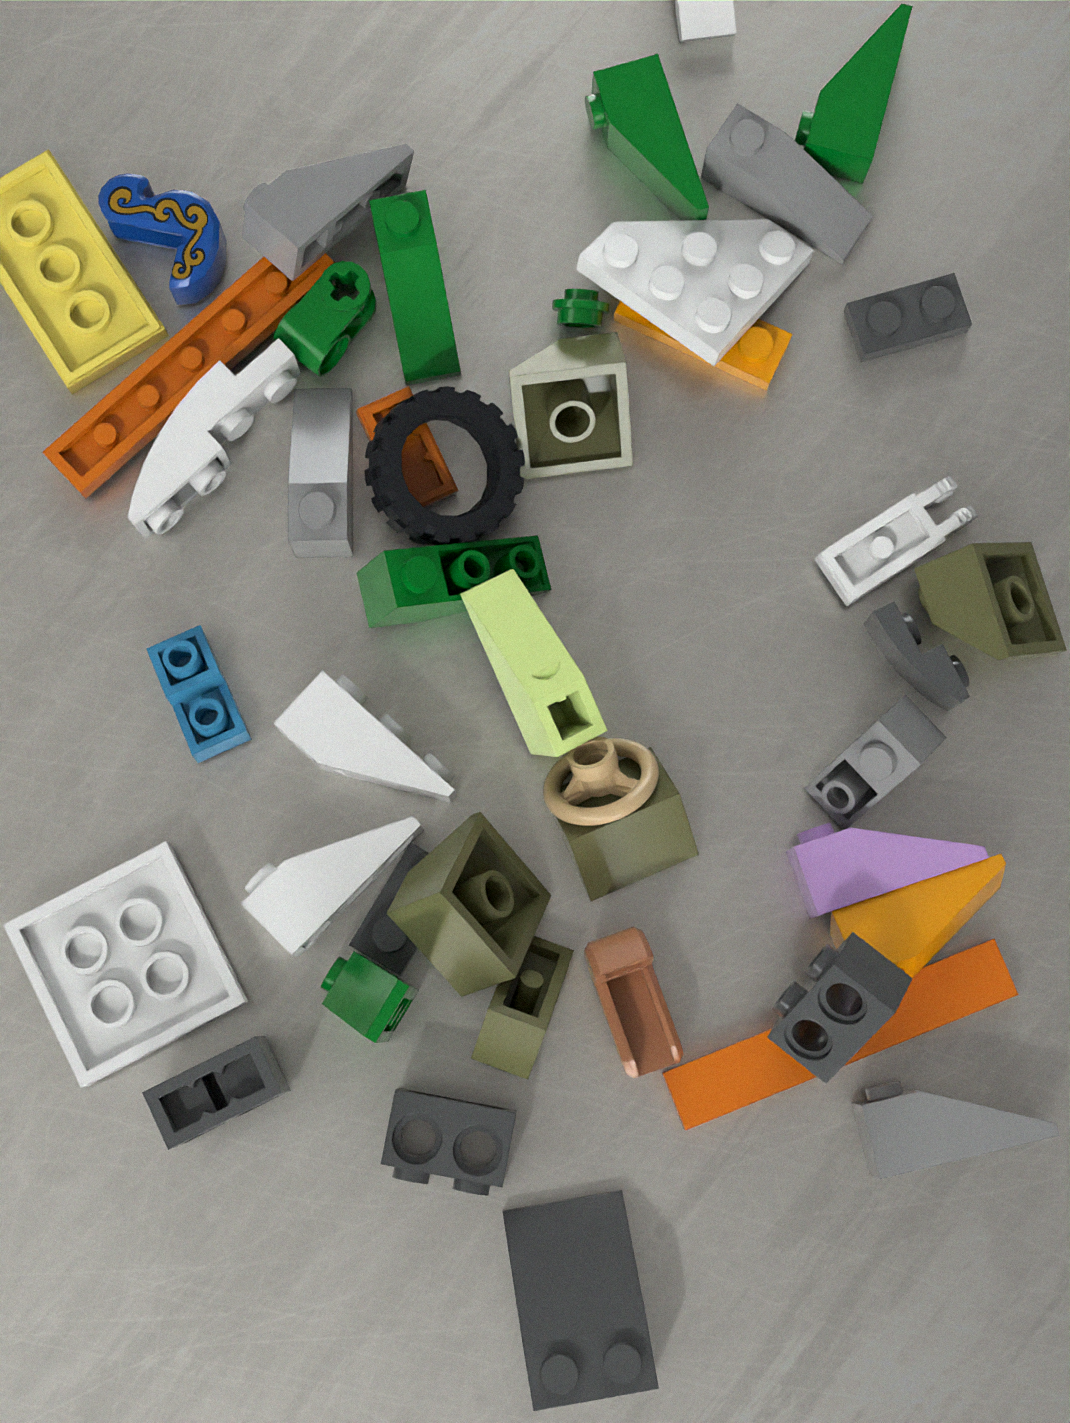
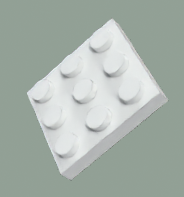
M167 841L3 924L81 1088L99 1081L248 1003L171 844Z

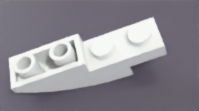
M279 338L236 376L219 360L193 386L159 432L142 466L127 516L133 526L146 540L155 532L162 534L171 529L182 517V508L198 494L201 496L209 494L222 483L227 474L225 470L231 465V462L221 444L226 439L234 441L241 437L253 424L254 414L269 401L273 404L281 401L295 387L297 383L296 377L301 373L295 355Z

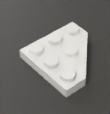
M769 219L613 222L580 254L576 270L712 366H715L805 269L814 250Z

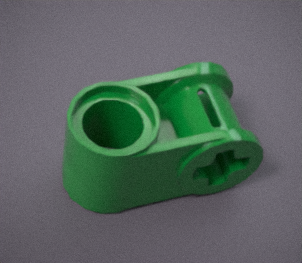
M340 261L330 265L324 270L321 277L301 301L285 314L275 331L274 342L279 338L295 355L298 361L319 377L329 373L338 364L348 346L366 324L371 321L376 312L377 301L371 289L367 272L360 265L350 261ZM356 291L358 293L354 300L348 296H344L340 300L338 298V295L342 292L348 295H352Z

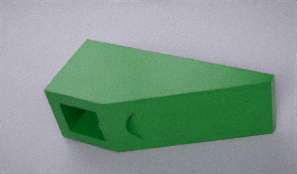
M538 535L384 550L356 573L369 628L417 623L466 612L467 609L460 593L510 569L515 570L531 596L547 593L552 590Z

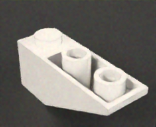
M322 670L274 722L280 732L323 771L449 803L457 797L455 789L449 785L455 777L454 774L431 753H428L421 760L405 745L411 738L406 730L386 713L379 721L362 706L368 697L343 674L335 682Z

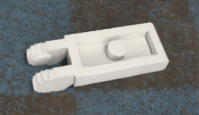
M951 476L944 478L917 496L912 493L816 556L814 560L846 606L854 603L941 547L947 538L979 516L972 505H969L966 508L958 509L947 520L937 526L931 519L926 509L950 497L958 487Z

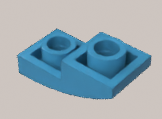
M201 625L146 649L164 694L174 709L191 754L197 763L252 740Z

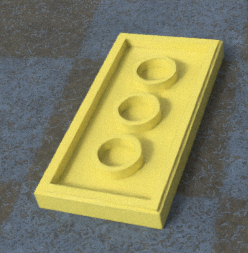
M49 149L0 177V283L72 395L169 336L158 316Z

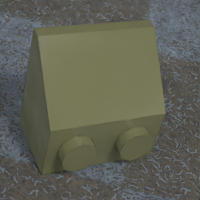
M478 812L465 820L407 873L387 914L459 995L463 997L516 978L552 895L485 816Z

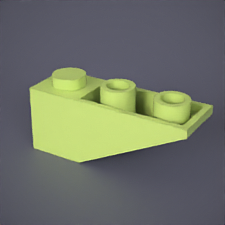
M510 569L460 593L531 754L559 757L608 731L584 675L514 569Z

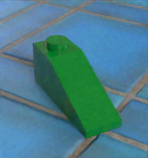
M901 4L822 88L814 112L802 111L794 141L798 145L804 146L803 149L831 176L861 184L864 183L873 161L913 6Z
M654 54L593 71L591 95L585 96L586 112L592 129L601 128L607 148L680 221L706 220L709 205L659 55Z
M426 190L369 200L406 386L461 375Z
M353 951L348 961L339 956L321 984V988L329 992L322 1005L374 1043L389 1042L419 992V989Z

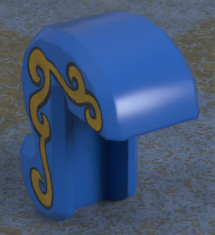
M126 173L109 179L101 188L98 200L100 209L115 237L177 250L169 281V289L177 305L195 304L212 293L220 282L226 266V237L211 204L192 191L173 189L155 195L149 180L143 175Z

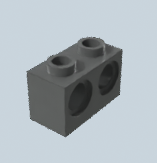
M854 932L836 950L829 944L825 945L806 969L805 974L810 979L802 987L794 980L772 1008L780 1016L767 1038L825 1084L896 1013L913 979Z
M255 1036L142 1092L169 1150L181 1146L291 1090L266 1036Z
M397 1088L394 1092L381 1164L393 1166L392 1177L396 1179L428 1184L430 1174L454 1178L452 1187L454 1190L488 1196L490 1185L503 1188L517 1110ZM423 1120L432 1126L435 1131L436 1142L431 1151L425 1154H415L404 1146L402 1131L409 1121ZM475 1131L489 1134L495 1141L497 1149L495 1157L489 1163L481 1166L473 1165L466 1161L461 1152L463 1138Z

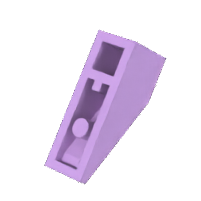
M831 823L798 833L797 837L800 845L786 851L809 919L989 858L985 846L851 827L834 833Z

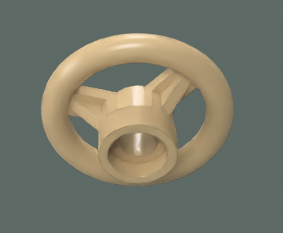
M595 737L570 750L551 768L543 786L545 804L554 816L570 824L595 826L614 822L636 811L652 795L659 778L658 763L650 750L635 741ZM618 756L630 758L640 766L641 776L639 780L628 778L620 771ZM572 772L573 778L566 790L561 792L564 780ZM613 794L622 797L615 802L599 807L584 808L576 806L592 796L602 797Z

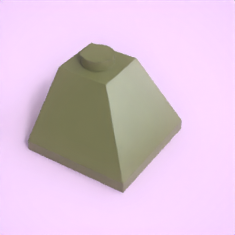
M617 332L559 339L508 371L514 428L519 437L516 439V445L518 450L523 449L525 465L520 467V477L532 479L633 466L627 362Z
M1032 542L972 543L914 568L919 582V600L929 614L931 623L1000 661L1054 655L1067 651Z

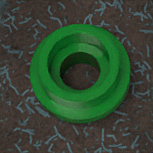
M565 289L564 299L552 301V310L557 311V325L575 328H601L603 314L609 313V303L598 301L599 292L595 290Z

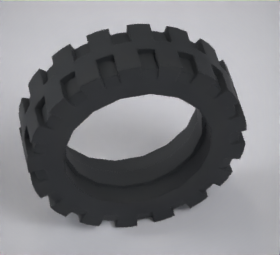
M449 386L439 387L433 391H428V389L420 391L391 409L387 416L382 418L373 431L375 432L374 438L368 442L365 458L369 459V468L364 470L366 486L372 485L375 495L371 498V501L378 513L384 511L389 518L386 523L397 533L404 531L410 535L409 540L417 544L444 545L476 540L497 529L502 519L509 517L517 505L513 501L515 495L522 492L524 477H520V467L525 465L523 449L518 450L515 439L519 438L512 423L506 425L500 417L503 414L500 408L494 403L486 405L480 401L481 395L476 392L466 390L460 393L455 391V387ZM433 420L449 421L465 429L480 445L487 464V484L480 501L468 512L457 516L439 515L424 508L409 492L402 474V449L407 437L419 425Z

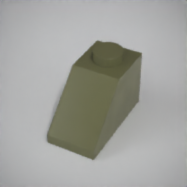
M536 936L533 937L516 978L497 984L471 1059L524 1079H529L574 950Z

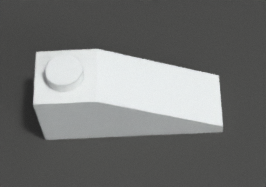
M411 816L286 859L277 868L268 863L245 886L250 895L241 905L291 955L299 957L424 829Z

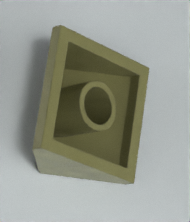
M651 747L647 749L651 751L657 760L659 778L652 795L636 811L614 822L595 826L570 824L553 815L590 902L699 855L680 793ZM627 757L619 760L618 765L624 775L628 778L640 779L641 769L634 760ZM570 782L562 785L561 792L566 790ZM613 794L602 797L592 796L576 806L584 808L599 807L615 802L622 797Z

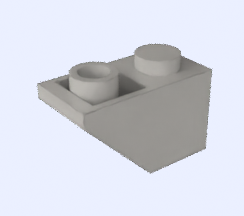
M904 695L804 788L843 830L847 829L917 769L947 737L907 695Z

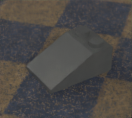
M622 1190L503 1210L533 1411L659 1389Z

